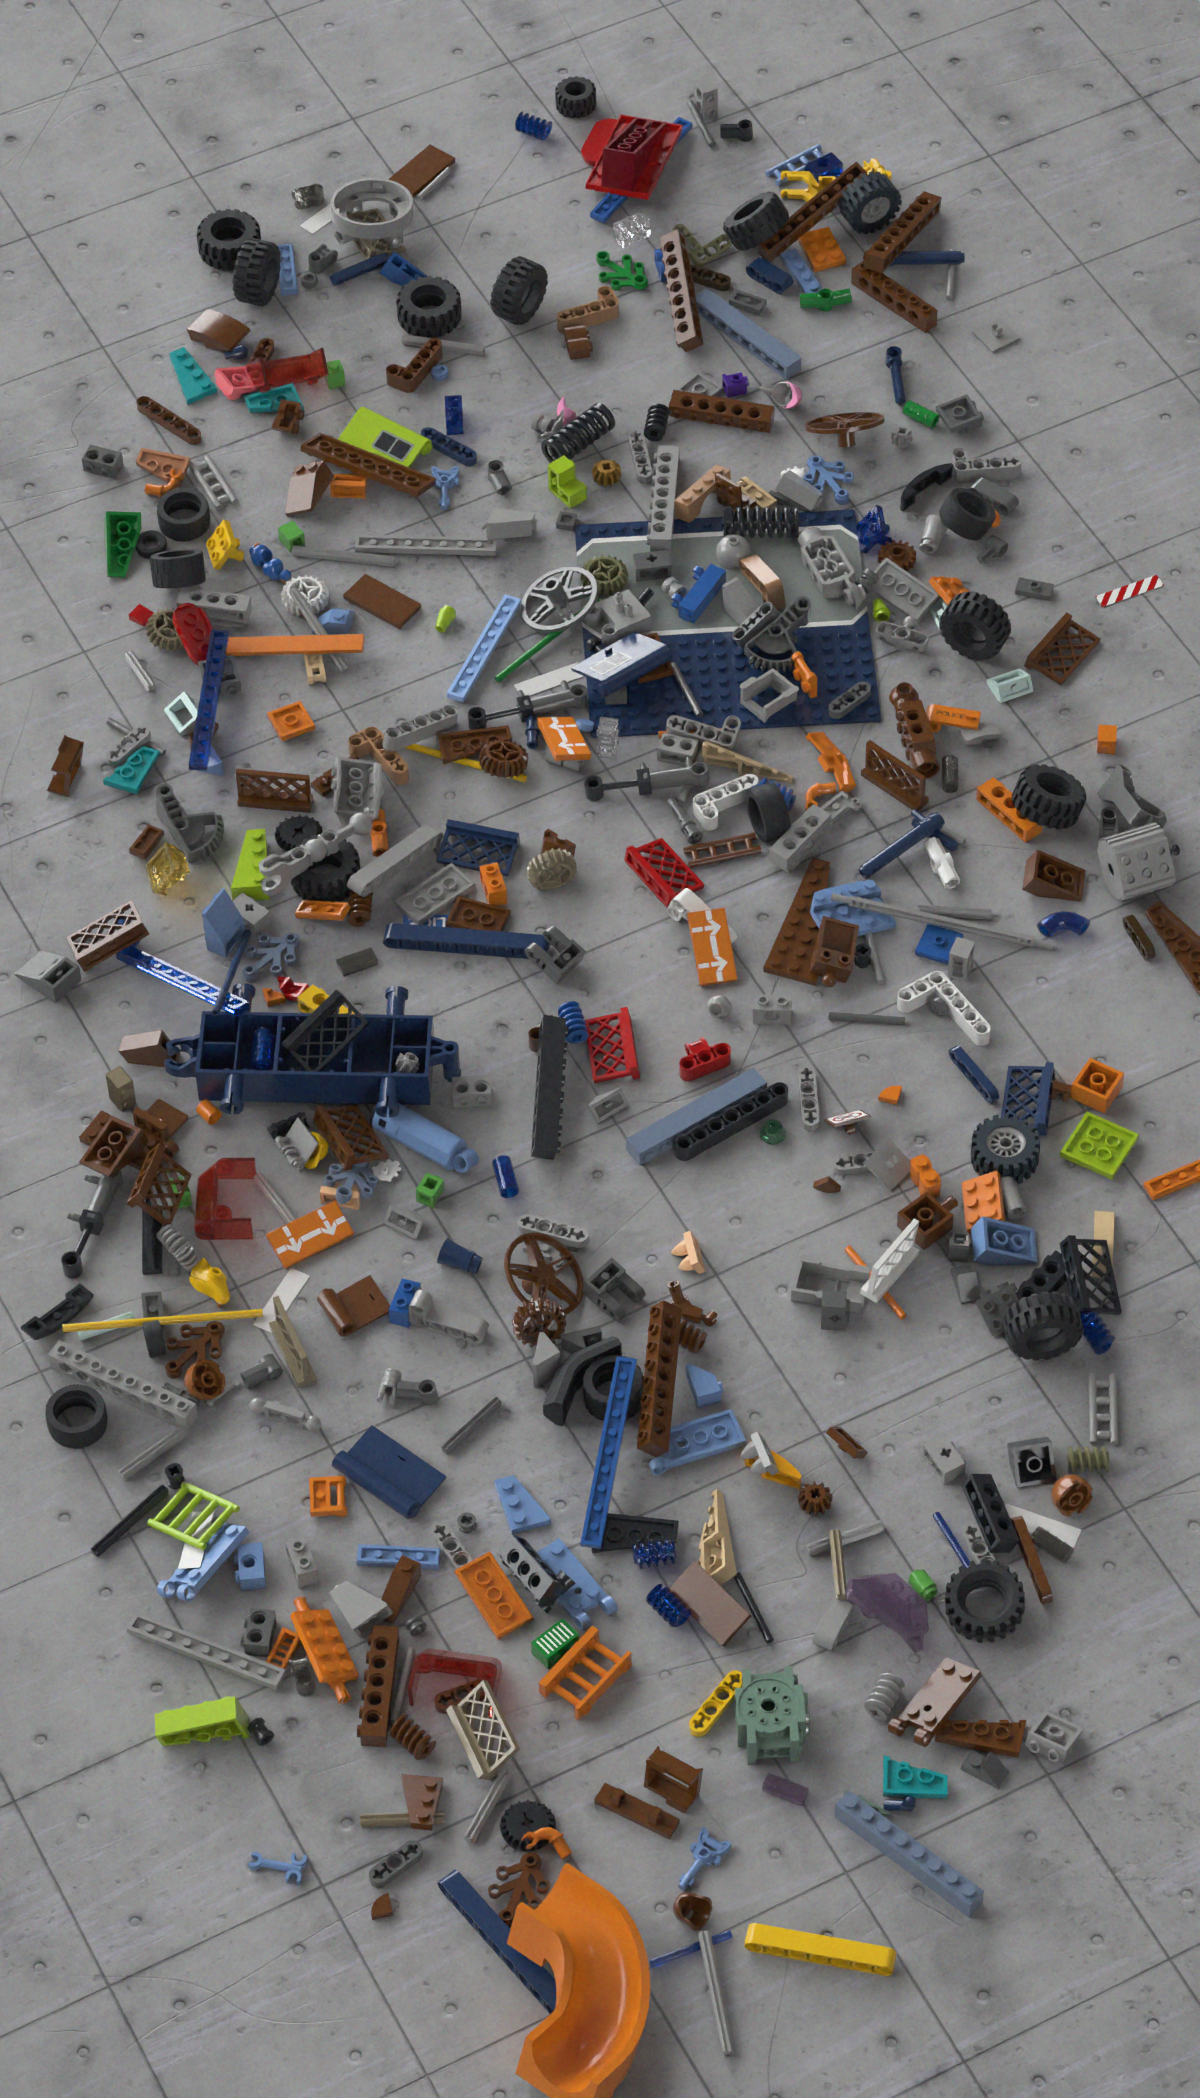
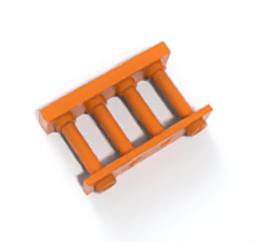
M591 1626L539 1681V1693L546 1698L551 1692H555L574 1705L575 1719L578 1721L583 1715L586 1716L591 1711L593 1704L623 1672L626 1673L632 1666L631 1652L627 1651L620 1657L599 1642V1630L594 1626ZM595 1649L614 1662L615 1665L609 1671H606L586 1657V1654L590 1650ZM577 1664H583L602 1679L594 1686L575 1673L573 1668ZM564 1678H569L589 1693L580 1700L561 1687L559 1683Z

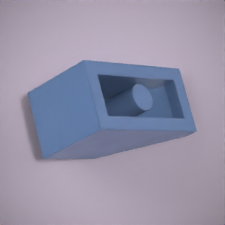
M686 1364V1378L697 1407L700 1408L721 1402V1394L724 1393L721 1382H717L715 1375L691 1364Z

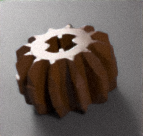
M815 1481L812 1485L806 1483L805 1488H800L798 1502L801 1511L806 1510L807 1515L812 1512L816 1517L818 1512L824 1515L826 1510H830L833 1496L830 1493L829 1487H824L823 1482L819 1485H816Z

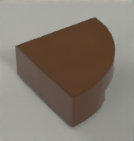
M830 1176L817 1180L813 1184V1188L821 1192L836 1193L841 1191V1185Z
M388 1893L383 1894L374 1902L371 1909L372 1920L393 1916Z

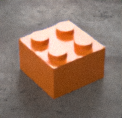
M1089 1058L1072 1083L1070 1098L1105 1114L1123 1088L1124 1073Z

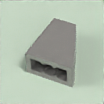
M791 470L783 474L775 489L811 511L815 507L818 508L823 500L820 498L823 494L821 491Z
M493 508L487 522V539L532 536L533 531L537 529L538 520L535 519V512Z
M737 577L722 585L724 612L741 625L759 607Z
M347 1580L337 1584L329 1592L359 1637L372 1629L374 1625L379 1624L393 1614L386 1602Z

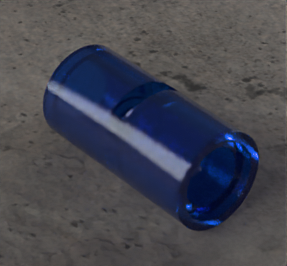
M506 1155L498 1156L492 1161V1166L499 1192L503 1198H512L519 1193V1187L511 1158Z

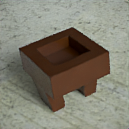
M1053 1081L1051 1099L1056 1100L1059 1094H1063V1103H1067L1071 1097L1072 1085Z

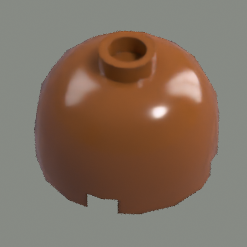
M206 1359L191 1365L184 1378L187 1392L192 1397L202 1401L211 1400L220 1395L225 1388V1375L221 1373L220 1366L216 1362Z
M1065 1475L1052 1487V1503L1064 1516L1070 1517V1514L1075 1511L1080 1514L1091 1503L1093 1498L1091 1490L1093 1491V1488L1081 1476Z

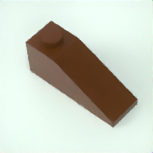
M405 1556L400 1557L381 1598L390 1607L393 1614L383 1621L394 1625L421 1577L420 1562Z

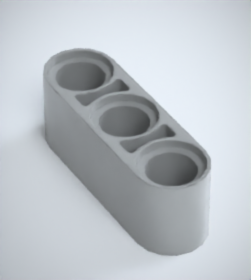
M836 1594L834 1595L815 1632L813 1644L831 1651L835 1649L854 1612L855 1600L848 1597L845 1600H838Z

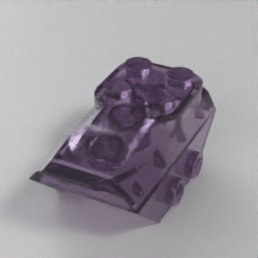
M896 1573L866 1575L849 1580L845 1590L847 1601L857 1605L865 1617L869 1619L876 1618L888 1628L896 1631L914 1653L924 1649L923 1638L925 1633L929 1631L926 1600Z

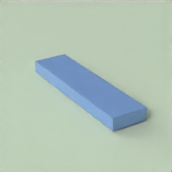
M292 244L277 245L281 253V270L279 272L281 296L298 294Z
M358 1544L356 1563L357 1566L395 1568L400 1557L405 1556L420 1562L421 1569L439 1570L441 1548Z

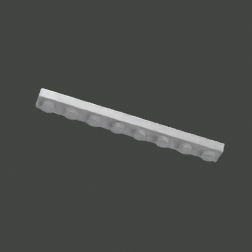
M356 535L355 552L496 556L497 539L475 537Z
M137 1612L126 1628L127 1633L276 1691L286 1675V1670Z

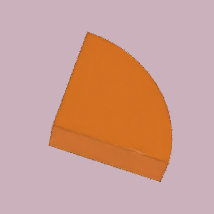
M271 988L262 989L267 1007L286 1003L285 997L281 992L274 991Z
M896 1085L885 1088L879 1094L878 1101L897 1105L902 1086Z

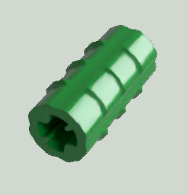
M911 400L903 408L904 415L931 429L936 427L939 422L940 416Z

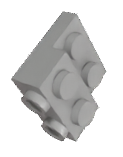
M1044 1711L1029 1731L1025 1746L1033 1753L1039 1752L1046 1755L1050 1761H1058L1063 1764L1071 1754L1074 1744L1082 1735L1083 1728Z

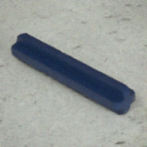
M913 818L911 825L916 827L919 821ZM934 831V834L930 836V838L935 837L939 839L942 846L951 852L957 850L958 842L941 831Z

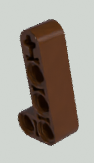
M438 338L429 339L406 368L397 364L388 365L386 367L387 384L406 393L414 392L431 372L432 367L441 360L443 356L442 341Z

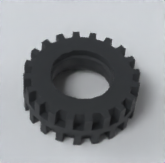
M981 1559L982 1564L976 1565L973 1560L969 1562V1567L967 1568L963 1565L960 1566L959 1573L957 1575L953 1573L951 1575V1582H947L945 1611L949 1617L950 1625L954 1624L956 1626L958 1634L964 1632L968 1640L972 1636L977 1637V1642L982 1643L983 1638H989L990 1643L995 1642L994 1637L1006 1638V1633L1008 1631L1013 1633L1016 1624L1021 1623L1022 1614L1025 1611V1592L1023 1591L1022 1581H1018L1017 1573L1009 1572V1566L1006 1564L1002 1568L999 1566V1561L994 1560L993 1564H986V1559ZM980 1587L994 1588L1002 1594L1004 1607L997 1616L978 1618L973 1616L965 1605L968 1594Z

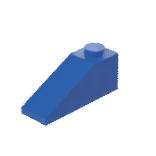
M393 252L379 272L391 282L402 286L408 284L413 279L417 280L418 277L427 278L426 274L396 252Z

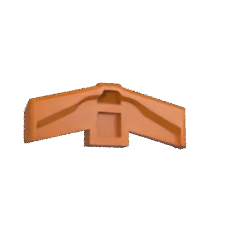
M824 732L808 733L806 739L811 741L822 753L817 759L826 773L834 772L839 786V793L841 791L846 793L856 787V783L846 756Z

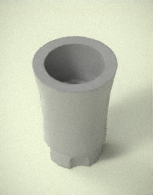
M929 515L926 518L919 546L920 551L926 555H933L936 552L942 538L949 529L939 515Z

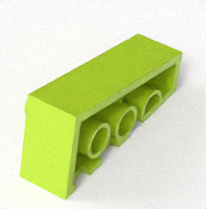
M265 829L246 831L231 886L232 901L242 893L252 897L255 901L270 900V895L262 891L261 883L266 876L259 871L260 861L268 857Z

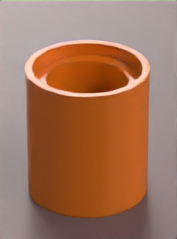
M208 1099L200 1102L196 1108V1112L209 1125L215 1124L221 1118V1111Z

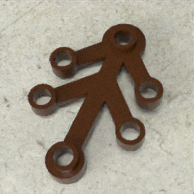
M219 1321L209 1322L206 1327L192 1328L189 1324L182 1325L180 1328L182 1337L189 1338L192 1335L203 1336L199 1339L178 1340L176 1337L167 1339V1348L171 1351L180 1348L189 1349L176 1361L172 1360L166 1364V1375L172 1379L180 1377L182 1374L181 1367L196 1353L198 1359L196 1362L206 1359L205 1344L210 1340L212 1343V1347L209 1349L210 1357L212 1359H219L222 1355L219 1339L225 1333L224 1325Z
M529 1852L524 1854L519 1863L510 1867L499 1866L496 1869V1877L500 1881L507 1880L510 1875L521 1871L522 1873L517 1879L500 1886L492 1884L488 1888V1895L492 1899H498L502 1894L514 1890L506 1909L502 1910L498 1915L509 1928L512 1926L514 1912L523 1892L529 1907L535 1910L537 1908L532 1906L533 1903H538L539 1905L542 1903L535 1896L528 1882L531 1874L537 1883L538 1893L546 1894L550 1890L549 1882L543 1878L539 1870L542 1862L540 1856L536 1853ZM532 1860L534 1863L529 1864L527 1861ZM501 1871H505V1872H506L505 1875H500L499 1873H500ZM540 1885H546L547 1887L544 1888V1889H541L539 1886H540ZM494 1889L498 1890L495 1894L491 1892ZM510 1915L511 1917L506 1919L503 1916Z

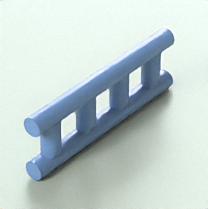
M817 144L765 171L767 177L772 175L777 177L778 179L775 180L777 186L788 182L787 177L781 180V170L787 168L789 171H809L832 159L830 153L823 155L819 152L822 150L820 144ZM813 154L817 159L810 162L807 157ZM800 161L804 166L797 169L793 164Z

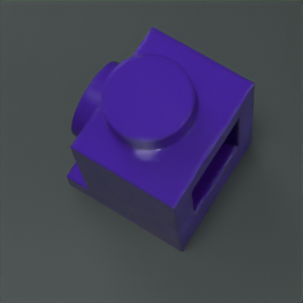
M742 372L727 376L722 374V386L727 398L747 394L749 380L747 376H743Z

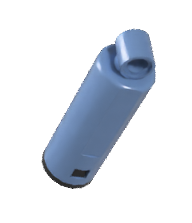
M397 1102L400 1110L399 1114L395 1117H389L388 1107L387 1117L376 1114V1105L373 1108L369 1119L371 1127L447 1170L455 1168L456 1171L464 1173L478 1164L479 1156L477 1152L472 1148H467L464 1139Z

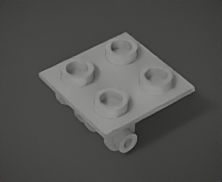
M297 1117L285 1137L278 1136L275 1138V1145L281 1149V1153L298 1172H301L318 1145V1142L299 1117Z

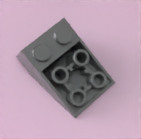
M39 951L14 973L16 977L54 1003L59 1001L81 981L80 968L76 963L65 956Z

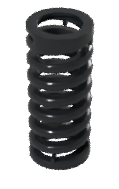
M595 403L588 410L584 411L582 415H578L569 424L564 425L562 429H559L549 439L547 438L541 443L545 458L550 463L555 461L552 457L557 460L563 455L568 459H573L575 454H579L588 445H592L595 440H599L601 435H606L608 431L614 429L615 419L613 414L604 404ZM602 416H605L609 425L606 424ZM588 424L591 425V427L593 428V430L595 431V433L592 432V430L589 428ZM582 429L586 432V434L588 435V438H587V437L585 436V434L582 432ZM575 433L579 436L582 443L577 439ZM569 439L574 443L575 447H573ZM563 444L566 446L569 452H567L564 449ZM547 445H548L549 450H550V452H551V454H552L551 456H550V454L548 453Z
M724 506L723 538L729 535L728 529L730 530V535H737L738 527L739 534L742 537L746 536L748 527L751 538L755 537L757 528L759 537L764 538L766 526L769 538L774 537L775 529L777 530L778 538H783L785 525L786 534L789 539L792 537L798 539L799 507L790 508V513L789 508L784 507L780 517V509L778 506H775L771 520V512L768 506L764 507L763 516H761L760 507L756 506L752 521L751 507H745L743 518L742 508L737 506L733 521V507Z

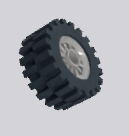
M869 172L868 176L862 174L859 180L855 178L852 185L849 183L846 186L848 188L847 191L843 190L842 195L844 197L839 198L840 204L838 208L841 215L854 231L859 234L861 232L868 234L870 231L872 234L875 233V229L882 230L884 224L889 225V220L896 217L895 212L900 210L898 205L902 204V197L885 174L880 172L875 174Z
M997 1114L993 1115V1120L991 1121L989 1118L984 1119V1123L977 1125V1130H974L972 1136L971 1164H973L974 1171H979V1176L997 1170L1001 1178L1010 1176L1017 1184L1023 1183V1177L1026 1180L1031 1178V1173L1034 1174L1037 1169L1040 1154L1039 1133L1035 1132V1127L1032 1124L1028 1126V1120L1026 1119L1019 1121V1116L1014 1115L1013 1118H1008L1009 1114H1003V1118H999Z

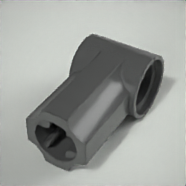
M500 460L490 461L488 463V480L493 483L497 494L502 496L508 494L512 490V486L505 474L503 463Z
M267 1354L257 1364L241 1371L240 1376L245 1386L249 1388L266 1379L270 1381L278 1379L284 1370L273 1354Z
M425 1379L421 1382L399 1381L397 1384V1399L421 1401L424 1405H433L438 1400L436 1384L432 1380Z

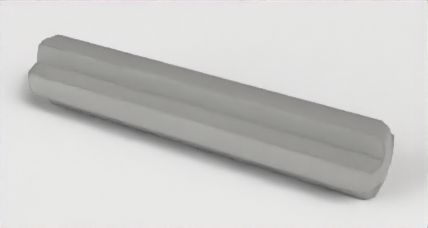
M133 651L126 652V661L146 690H154L156 688L154 681Z

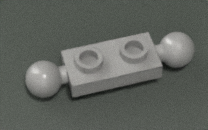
M254 1398L249 1404L251 1412L254 1414L265 1412V1416L268 1419L300 1429L306 1426L311 1432H315L321 1427L319 1417L313 1415L307 1418L305 1417V1412L299 1408H291L280 1402L269 1400L265 1404L261 1398Z

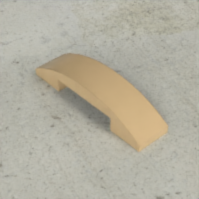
M1094 1211L1093 1239L1107 1240L1111 1263L1113 1262L1114 1212ZM1101 1246L1093 1247L1097 1253L1103 1254ZM1093 1256L1092 1263L1095 1264L1097 1259ZM1102 1263L1097 1265L1103 1273L1107 1272L1106 1267ZM1094 1271L1092 1272L1091 1277L1101 1278Z

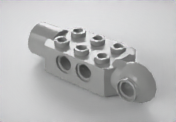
M818 527L805 529L798 537V542L801 545L802 563L823 598L844 596L847 604L852 606L854 610H857L862 601L866 599V594L861 584H855V571L834 536H824Z

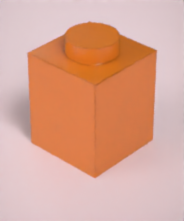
M1098 724L1097 753L1115 754L1117 725Z

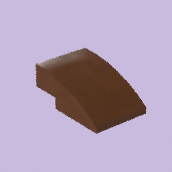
M208 309L187 328L191 340L204 342L206 348L231 351L251 331L249 327L226 314Z

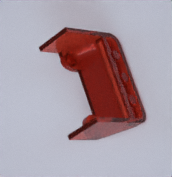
M320 348L308 355L263 361V357H260L246 365V370L256 390H260L261 393L270 391V388L291 383L293 385L308 382V385L317 384L318 380L329 375L324 348Z
M255 1157L221 1158L199 1175L194 1225L197 1238L201 1240H253L251 1218H232V1211L228 1206L217 1205L218 1179H254V1176L257 1174Z
M431 1648L425 1649L416 1656L413 1662L408 1685L409 1706H414L420 1674H427L431 1671L476 1677L481 1682L486 1680L490 1683L496 1698L502 1674V1664L495 1657ZM489 1706L488 1717H492L493 1708Z

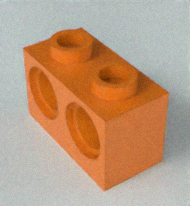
M498 862L479 866L480 882L487 903L495 906L506 905L507 889Z

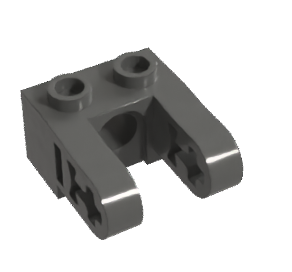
M551 925L543 932V936L559 954L551 957L536 943H531L525 949V954L551 980L558 984L582 961L586 951L573 939L570 940L559 929Z
M610 1258L584 1282L582 1293L615 1321H618L625 1315L622 1305L610 1295L616 1287L636 1303L646 1295L644 1289L613 1258Z

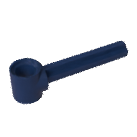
M891 346L886 351V366L891 371L895 403L902 405V403H905L900 369L902 366V350L897 346Z

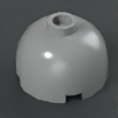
M731 534L725 536L720 540L716 548L718 564L730 570H733V567H739L740 569L739 560L751 556V547L748 541L740 535Z

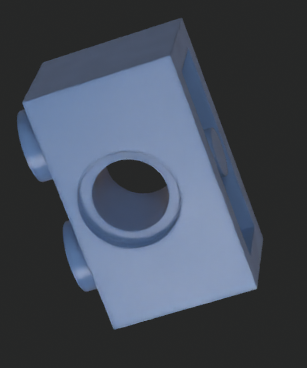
M262 1542L239 1544L237 1546L238 1553H234L235 1565H239V1570L235 1571L236 1583H240L241 1591L265 1589L266 1580Z

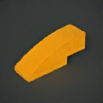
M770 1450L779 1472L773 1476L769 1472L761 1474V1478L800 1489L802 1475L785 1458ZM759 1456L745 1459V1466L752 1467Z

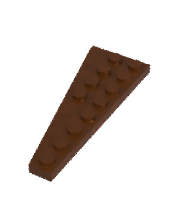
M812 857L765 962L763 972L817 986L818 976L809 973L819 928L812 918L810 910L814 893L828 887L830 862Z
M1158 901L1145 910V915L1200 996V936L1162 902Z

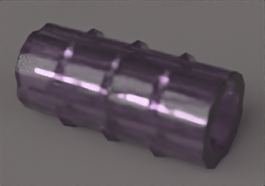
M768 1773L764 1780L762 1791L803 1806L808 1796L809 1788Z

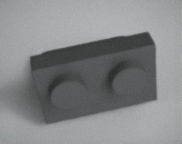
M1007 1281L998 1285L997 1291L993 1293L990 1290L979 1294L980 1299L975 1301L992 1336L1005 1332L1003 1327L1004 1315L1008 1308L1012 1307V1304L1020 1301L1015 1292L1018 1290L1015 1283L1009 1285Z

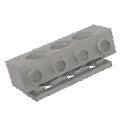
M184 587L181 588L176 602L177 607L183 603L195 604L194 606L202 608L212 625L243 628L244 623H248L252 610L251 596Z
M813 804L769 849V862L790 874L828 835L827 832L832 827L831 814Z

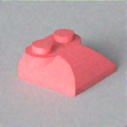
M245 366L216 368V384L229 400H238L241 394L261 390L260 384Z

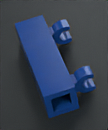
M710 564L705 571L700 566H696L693 569L695 573L693 579L697 580V582L683 598L675 593L671 597L674 600L671 606L678 608V617L691 623L696 622L720 591L722 585L726 583L725 569Z

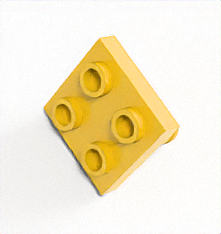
M227 520L221 522L206 543L213 568L217 570L222 568L228 558L242 561L244 558V551L238 550L240 539L234 537L230 522Z

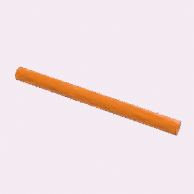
M850 1245L845 1248V1252L856 1265L867 1266ZM887 1291L882 1296L900 1320L904 1319L907 1314Z

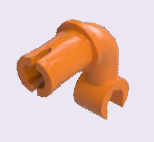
M171 469V480L167 485L162 484L159 486L147 483L145 493L161 498L168 491L176 489L178 482L182 481L184 477L181 469L177 475L175 469Z
M817 782L815 785H812L805 795V812L813 804L818 806L815 801L816 796L836 794V783L819 784Z
M543 1827L535 1832H527L521 1839V1841L525 1838L532 1840V1843L527 1845L526 1849L533 1848L539 1840H548L549 1844H553L561 1860L572 1854L563 1838L564 1833L561 1834L558 1830L551 1827Z

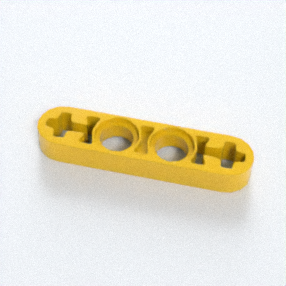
M738 1670L730 1671L689 1721V1731L693 1736L702 1737L706 1735L734 1701L735 1688H742V1672ZM736 1679H739V1683H738V1682H735V1683L732 1685V1680L735 1681ZM725 1692L729 1695V1698L721 1700L717 1696L719 1693ZM713 1707L717 1712L714 1715H708L705 1710ZM702 1718H703L704 1721H703V1723H702V1728H701V1727H698V1728L696 1729V1728H695V1725H697V1726L700 1725L701 1722H702Z

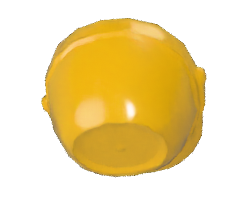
M310 1132L318 1142V1145L304 1167L314 1169L319 1161L327 1155L329 1145L323 1136L317 1132Z

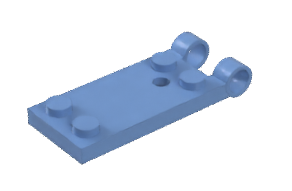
M732 1409L671 1427L669 1451L663 1454L664 1457H657L649 1462L652 1474L660 1475L669 1468L745 1446V1437ZM683 1443L685 1447H679L678 1444Z
M224 1523L206 1543L207 1547L204 1550L200 1568H177L168 1581L162 1580L158 1584V1594L162 1597L171 1598L177 1590V1596L180 1600L193 1601L199 1590L250 1533L246 1526Z
M560 1538L537 1551L556 1574L562 1570L576 1583L564 1595H560L557 1601L581 1631L592 1626L591 1619L586 1612L595 1606L600 1605L608 1616L618 1610L614 1599L603 1591ZM576 1590L582 1591L581 1594H575L574 1592Z

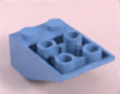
M222 888L218 894L214 895L209 906L203 909L202 917L207 950L226 958L242 938L246 929L243 917L226 890Z

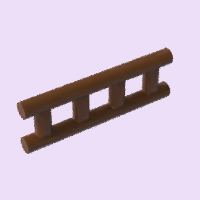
M755 832L683 847L684 854L691 853L693 859L688 861L689 868L762 853L760 846H753L752 840L756 839ZM744 842L747 849L736 851L734 844ZM727 846L729 852L718 855L716 848ZM709 850L711 856L700 858L698 852Z

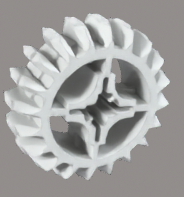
M298 575L297 579L292 577V580L287 581L286 585L283 586L281 593L282 604L285 606L286 611L291 612V615L295 613L297 617L303 615L289 593L295 587L298 588L313 613L319 614V611H324L325 606L328 605L329 589L319 577L314 578L313 575L311 577H307V575L300 577Z

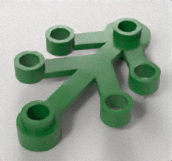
M599 251L596 254V261L600 266H608L616 271L608 273L603 271L599 273V281L602 283L608 282L609 279H614L611 281L612 290L618 291L621 287L630 286L642 290L648 286V279L643 275L644 264L642 262L634 264L636 275L631 273V255L625 254L622 256V264L624 265V268L610 260V254L607 251ZM627 278L628 280L620 281L618 279Z

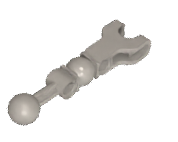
M362 812L355 813L350 818L349 825L341 830L327 829L317 836L318 839H311L305 845H300V847H296L283 855L271 854L261 860L259 871L266 876L261 883L262 891L270 896L283 891L295 876L304 872L309 866H312L313 862L321 861L326 855L330 856V854L336 853L339 850V842L353 834L362 836L369 833L373 825L370 816Z

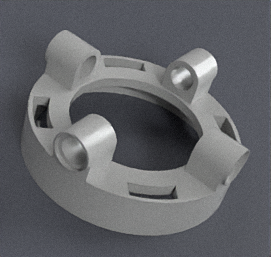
M380 178L355 180L340 187L331 198V217L336 227L335 238L337 242L343 245L355 238H383L392 247H400L404 242L403 230L410 225L413 219V198L409 190L397 182ZM382 201L389 204L390 214L394 219L380 223H361L349 220L347 212L348 210L350 213L361 212L363 209L362 202Z

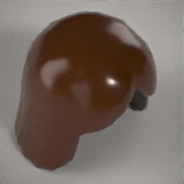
M683 1892L674 1901L673 1912L679 1921L688 1925L692 1930L698 1931L709 1920L713 1907L712 1901L707 1896ZM692 1910V1911H693V1915L691 1916V1918H690V1919L685 1918V1917L689 1914V1912Z

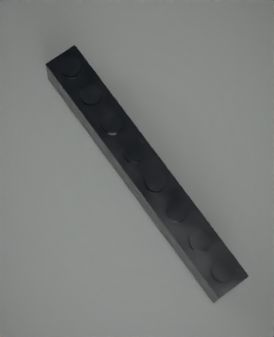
M543 1015L539 1028L531 1157L554 1160L556 1153H560L561 1142L558 1141V1136L560 1137L562 1133V1125H559V1120H562L563 1108H560V1104L564 1100V1092L561 1089L565 1084V1075H562L566 1068L564 1054H566L568 1043L565 1042V1037H567L569 1026H566V1018Z

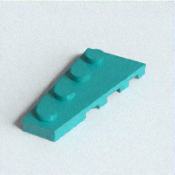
M185 347L169 353L170 361L181 385L187 405L217 392L216 385Z

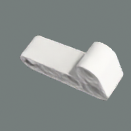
M747 774L697 794L693 798V814L701 826L708 831L715 830L718 827V812L745 802L747 790L758 786V777L753 774Z
M688 888L680 892L667 908L669 916L675 921H679L682 917L688 921L687 913L711 910ZM728 926L730 940L732 944L737 939V935L734 932V930L730 926Z

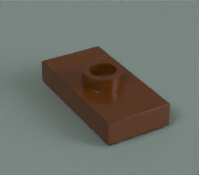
M148 824L129 848V853L146 860L165 835L164 830Z
M830 1427L826 1432L838 1443L839 1449L848 1453L853 1458H864L868 1452L841 1427Z

